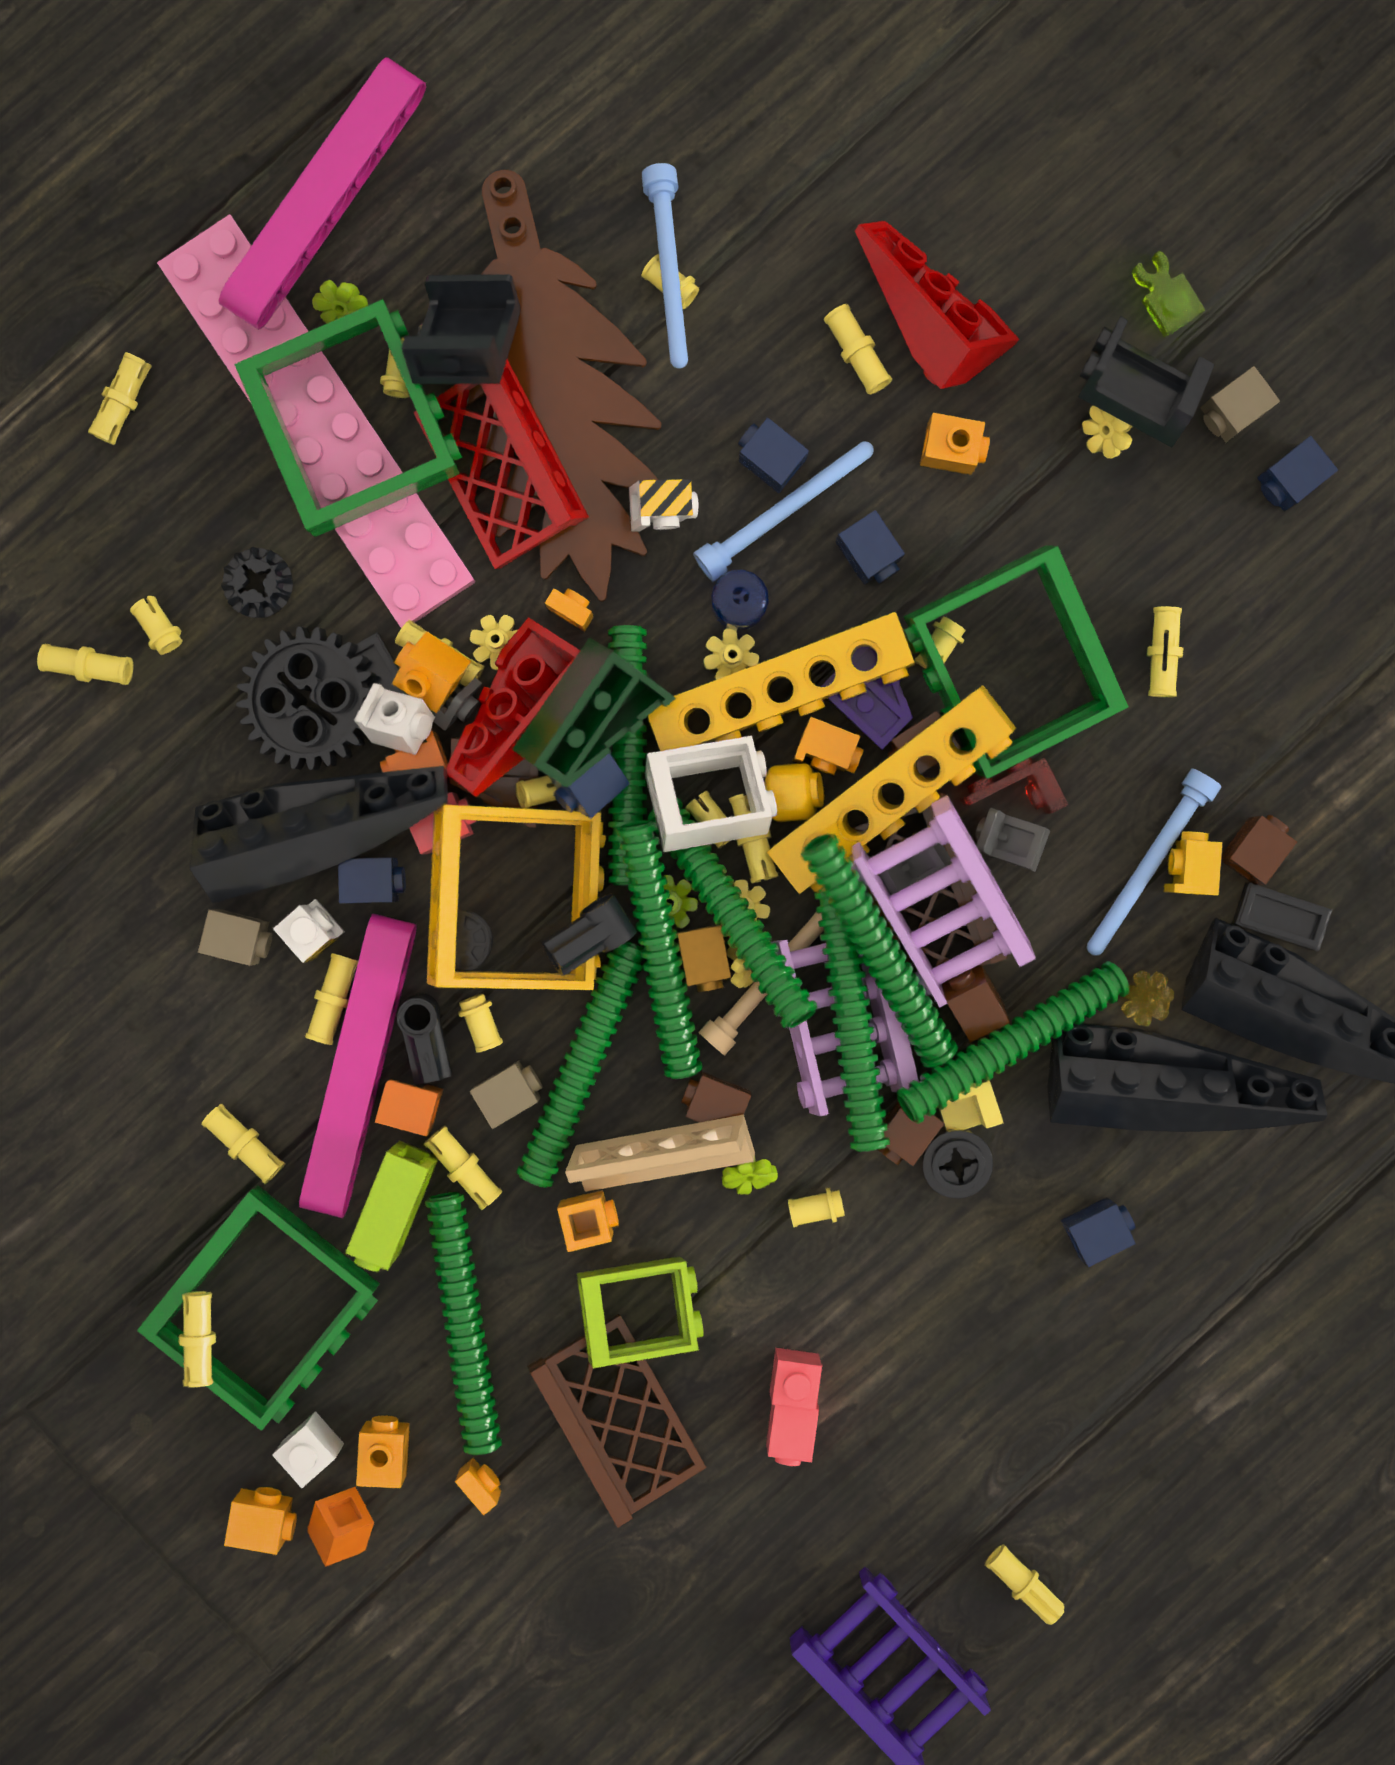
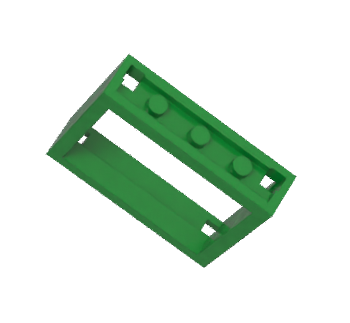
M383 299L234 364L305 529L314 537L460 474L455 461L462 458L452 433L445 436L442 433L437 420L445 416L435 393L432 392L426 395L422 384L412 383L401 350L403 345L402 338L409 335L399 311L396 310L390 313ZM380 326L437 458L321 508L264 376Z
M1045 545L904 616L908 626L907 629L903 630L906 641L914 654L920 652L927 668L922 670L923 678L933 694L939 693L945 708L940 710L941 716H943L959 704L961 700L926 623L1035 568L1040 576L1094 700L1013 740L1010 746L992 759L987 754H983L972 765L976 768L975 773L985 779L1128 708V704L1058 546ZM968 728L954 730V732H957L963 745L960 750L970 751L976 747L977 739L972 730Z
M256 1186L247 1193L137 1331L184 1368V1346L179 1345V1335L184 1332L171 1323V1320L183 1307L182 1294L195 1292L259 1212L357 1290V1292L269 1401L211 1355L213 1383L206 1387L262 1431L271 1419L278 1424L295 1404L289 1396L297 1386L300 1385L306 1390L323 1369L317 1364L318 1360L326 1351L334 1356L351 1335L344 1328L355 1316L362 1321L378 1300L372 1294L380 1283L260 1186Z

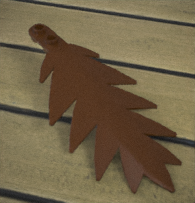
M498 170L490 174L482 186V196L497 259L493 260L481 275L509 274L513 277L521 312L507 359L589 518L579 524L567 527L540 544V575L543 580H547L570 555L581 578L598 600L604 602L611 575L612 545L640 556L647 555V549L638 531L631 532L630 516L604 483L629 489L630 486L639 480H658V478L616 438L595 423L656 430L661 429L662 425L661 421L642 403L602 372L581 360L645 367L647 362L646 358L642 356L613 323L577 292L564 285L569 284L592 290L597 287L596 281L576 263L555 251L540 248L524 180L514 171ZM503 187L511 188L507 193L504 194L496 192L498 189ZM510 227H521L516 233L510 234L506 232ZM480 384L470 389L466 407L485 395ZM491 424L486 448L504 453L507 435L503 427ZM484 455L482 469L496 461L497 458ZM516 465L508 488L525 493L528 476L522 466ZM505 494L500 518L518 523L523 500ZM532 503L531 510L534 509L537 506V504ZM546 510L542 530L552 524ZM498 525L496 537H502L511 528Z

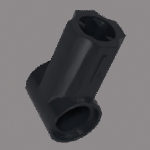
M614 893L605 895L586 906L580 912L581 917L541 942L545 954L560 975H566L601 951L608 952L623 945L637 933Z
M416 993L410 996L399 1008L397 1023L403 1032L414 1084H426L450 1077L453 1074L440 1022L438 1002L430 995ZM415 1004L425 1006L430 1013V1022L424 1026L413 1024L408 1018V1008Z

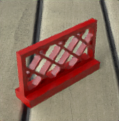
M508 359L500 384H480L487 396L483 414L466 409L469 391L478 384H456L436 397L441 409L444 408L454 412L450 433H452L457 446L475 451L470 475L460 472L459 475L448 480L494 569L502 568L567 527L575 526L589 518ZM457 399L456 405L450 404L452 401ZM415 411V412H414V415H415V417H416V419H417L419 425L421 426V428H422V430H423V432H424V434H425V436H426V438H427V440H428V442H429V444H430V446H431V448H432V445H431V443H430V441H429V438H428V436H427V434H426V431H425V429H424V427H423V425H422V422H421V420H420V418H419V415H418L417 411ZM464 415L482 420L477 445L459 439ZM491 424L503 427L507 435L504 453L486 448ZM514 452H516L518 458L513 457ZM484 455L502 460L497 484L480 479ZM512 463L522 466L528 476L525 493L507 487ZM478 485L495 491L490 514L479 511L474 501ZM505 494L523 500L518 523L500 518ZM532 503L543 506L552 522L551 525L541 531L527 527ZM498 525L516 530L512 549L503 554L495 542ZM525 533L532 535L530 538L524 541Z

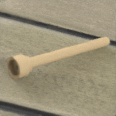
M816 912L789 942L790 952L808 948L824 929L818 925V921L822 920L821 913ZM754 982L723 1018L718 1016L714 1022L709 1020L698 1032L724 1056L736 1043L733 1040L738 1034L736 1029L767 995L766 993L761 994L758 990L759 982Z

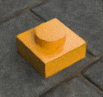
M567 588L564 594L553 589L545 602L549 611L584 632L594 618L592 611L587 609L590 602Z
M472 1458L460 1468L455 1483L478 1510L485 1515L498 1503L501 1493L499 1488L500 1481L486 1464L480 1466Z

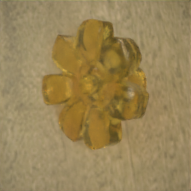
M1144 970L1135 973L1133 979L1136 986L1129 984V994L1124 997L1129 999V1001L1122 1004L1124 1015L1131 1019L1134 1018V1022L1141 1026H1149L1152 1017L1160 1021L1164 1020L1169 1015L1170 1002L1174 999L1173 989L1166 986L1168 978L1160 972H1156L1152 976Z

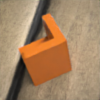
M388 1080L385 1083L375 1123L427 1136L433 1129L443 1089L427 1084L420 1088L395 1080Z
M352 1487L315 1501L308 1525V1534L325 1567L364 1552L374 1521L356 1487Z

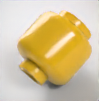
M807 763L775 765L768 769L764 785L766 791L772 790L775 796L777 816L772 817L773 820L776 822L808 820L816 814L817 808L823 807L824 787L822 777L819 772L814 773L810 765Z

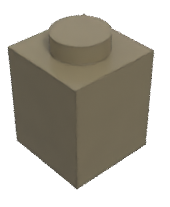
M1253 366L1211 397L1201 407V410L1205 414L1203 419L1208 429L1215 436L1219 437L1221 435L1224 441L1228 442L1271 410L1280 400L1255 366Z
M209 909L198 953L248 966L259 964L260 958H266L271 947L272 933L267 932L270 922L221 909Z
M518 1060L474 1086L470 1093L490 1127L494 1129L538 1103L541 1099L538 1090L542 1089L543 1086L530 1065L523 1068Z

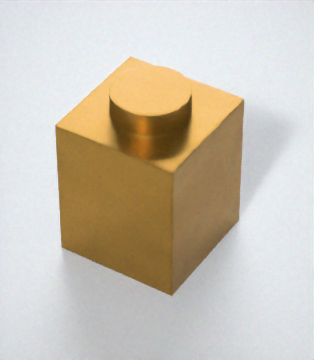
M721 925L677 933L687 986L697 985L698 992L723 988L722 979L731 978L724 938L720 931Z

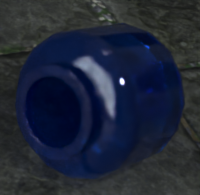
M732 570L722 575L715 583L711 595L712 611L716 619L726 628L736 631L748 630L757 625L764 617L769 602L768 590L763 580L755 573L746 570ZM739 591H741V593H740L739 595H738V594H733L734 592H739ZM747 594L749 600L745 603L743 597ZM733 600H739L740 605L736 604Z

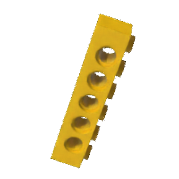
M894 612L675 695L676 699L666 707L663 705L659 706L648 715V719L660 751L706 744L712 741L718 742L741 738V730L755 725L759 732L784 723L781 715L798 709L800 716H804L825 708L823 700L836 694H840L842 701L867 692L865 684L882 678L884 685L909 676L907 668L914 666V660L898 616ZM861 647H870L878 655L876 665L869 671H860L852 664L854 652ZM822 662L831 664L835 668L836 673L834 681L826 687L814 685L810 676L813 667ZM779 678L789 679L793 684V695L784 703L774 702L769 693L771 684ZM737 694H746L752 703L751 711L746 717L736 719L729 712V701ZM697 709L705 710L710 717V725L702 734H694L688 727V717Z
M982 685L818 811L813 817L767 851L768 855L799 894L809 886L814 892H817L823 885L817 884L814 878L816 873H811L808 869L810 861H804L801 857L804 847L815 837L824 834H836L839 839L837 846H843L846 851L845 857L850 858L854 862L853 845L860 842L867 854L870 851L866 845L867 842L878 834L884 840L905 825L900 817L914 807L921 813L931 806L933 802L940 798L936 790L949 780L954 786H957L976 771L972 763L979 757L987 753L992 759L1010 746L1013 742L1008 736L1014 732L1016 727ZM958 728L972 730L977 739L976 747L970 751L958 749L952 740L954 730ZM929 755L936 758L940 764V774L934 778L922 776L917 769L919 757ZM886 783L898 784L904 791L903 803L892 805L886 802L882 796L883 785ZM851 810L864 812L869 819L868 829L865 831L852 829L847 820L848 812Z

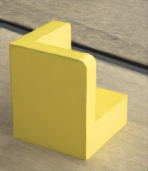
M982 1079L980 1087L974 1088L971 1086L970 1093L967 1095L960 1093L957 1101L954 1103L947 1101V1107L943 1110L939 1109L946 1131L949 1129L965 1130L981 1124L985 1128H990L1003 1123L990 1081Z

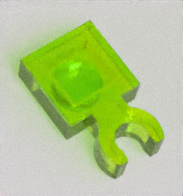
M1158 251L1151 258L1157 268L1156 274L1147 273L1141 263L1134 267L1132 274L1134 280L1140 286L1149 288L1150 293L1145 295L1141 301L1163 337H1166L1200 316L1205 309L1183 273L1171 279L1168 274V258L1164 253Z

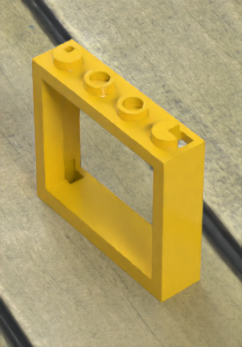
M443 805L434 811L427 984L435 987L594 990L597 967L601 968L598 954L563 976L560 973L455 971L461 820L576 825L572 899L573 922L581 917L580 912L586 906L598 899V892H601L604 886V870L602 866H599L600 848L604 847L606 835H602L603 822H601V813H597L592 818H589L578 811L570 813L558 810Z

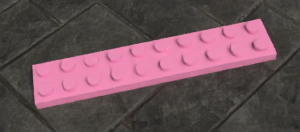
M229 214L157 262V264L249 400L234 364L309 331L286 297L268 323L259 330L219 304V296L225 283L251 247ZM322 351L264 376L321 508L403 473ZM417 493L335 528L401 628L408 620L414 623L476 582Z

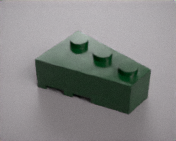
M589 637L512 750L567 788L611 752L609 747L627 732L635 733L644 725L642 723L643 719L659 706H668L676 698L618 654Z

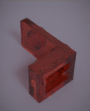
M1031 757L1008 768L1009 774L995 782L992 777L988 779L982 778L966 786L970 794L960 799L964 807L969 806L1026 777L1029 785L1025 786V790L1036 810L1042 808L1044 814H1050L1068 806L1046 759L1042 758L1033 762Z

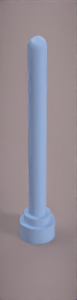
M657 163L646 167L642 171L643 192L654 203L670 362L675 368H683L688 362L671 206V201L678 190L677 171L670 164Z
M866 441L859 443L720 544L718 541L712 545L706 543L696 550L693 556L706 576L714 582L728 572L727 566L732 563L731 558L869 459L874 452L872 444Z
M1191 768L1182 782L1184 788L1181 791V795L1184 797L1087 943V950L1090 954L1100 955L1104 951L1198 806L1204 807L1207 801H1213L1222 787L1218 782L1206 774Z

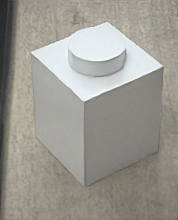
M315 1411L280 1443L273 1453V1457L297 1484L303 1488L337 1457L344 1443Z

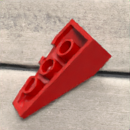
M879 221L858 225L855 233L913 358L923 368L924 375L931 383L937 385L940 389L965 384L1018 342L1019 338L990 306L981 299L975 305L955 289L959 284L956 278L950 273L945 276L929 268L925 264L927 261L926 254L889 223Z
M528 617L500 651L495 662L499 669L490 688L484 687L478 698L482 705L474 722L466 725L446 767L447 776L477 797L524 760L522 756L512 749L580 650Z

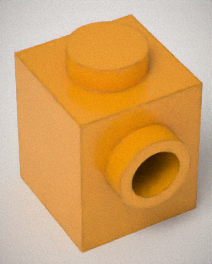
M933 413L927 424L920 466L971 475L978 463L984 464L987 458L990 437L983 436L985 422Z
M426 631L415 645L408 641L398 654L394 664L400 668L392 684L410 696L423 699L428 708L437 713L456 690L471 660Z
M603 1190L563 1199L557 1208L568 1252L611 1242L613 1236L612 1227L619 1226L614 1200L606 1201Z
M386 1415L375 1416L372 1418V1421L365 1422L359 1432L356 1486L402 1487L407 1476L410 1423H400L397 1417Z
M260 1487L255 1491L241 1489L231 1503L224 1546L277 1555L285 1540L291 1541L294 1535L297 1514L290 1513L293 1497L282 1496L280 1490L270 1487Z

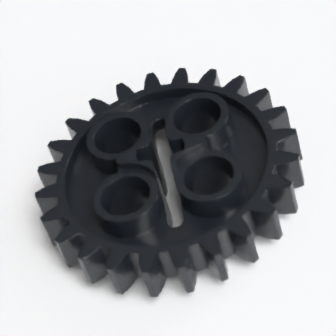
M300 626L297 627L295 639L290 632L282 630L280 631V645L274 640L266 639L264 640L268 650L266 655L256 651L251 653L258 663L256 668L243 666L242 670L251 677L250 683L238 684L237 688L247 692L248 699L241 700L236 705L237 707L249 709L250 714L240 720L241 725L255 727L248 736L249 741L258 742L265 740L261 746L260 753L270 755L276 751L275 763L285 765L290 759L292 769L302 770L306 762L309 770H320L321 758L327 766L335 767L337 766L336 753L343 758L350 759L353 757L349 747L350 743L357 746L365 745L363 738L359 735L361 729L354 720L370 691L367 684L373 681L377 674L370 671H362V668L369 661L368 657L359 655L353 658L357 645L347 642L341 646L342 635L333 632L327 638L325 629L315 627L311 636L307 628ZM310 657L313 662V670L307 678L303 679L299 673V665L303 659ZM284 672L297 688L310 691V699L322 709L334 715L338 720L337 724L332 725L328 717L319 709L306 706L308 700L294 688L287 686L280 679V674ZM338 685H342L346 691V699L342 705L335 707L332 703L331 695ZM278 691H282L286 699L285 705L280 712L276 713L272 707V699ZM314 718L318 725V733L312 741H308L304 734V727L310 719Z

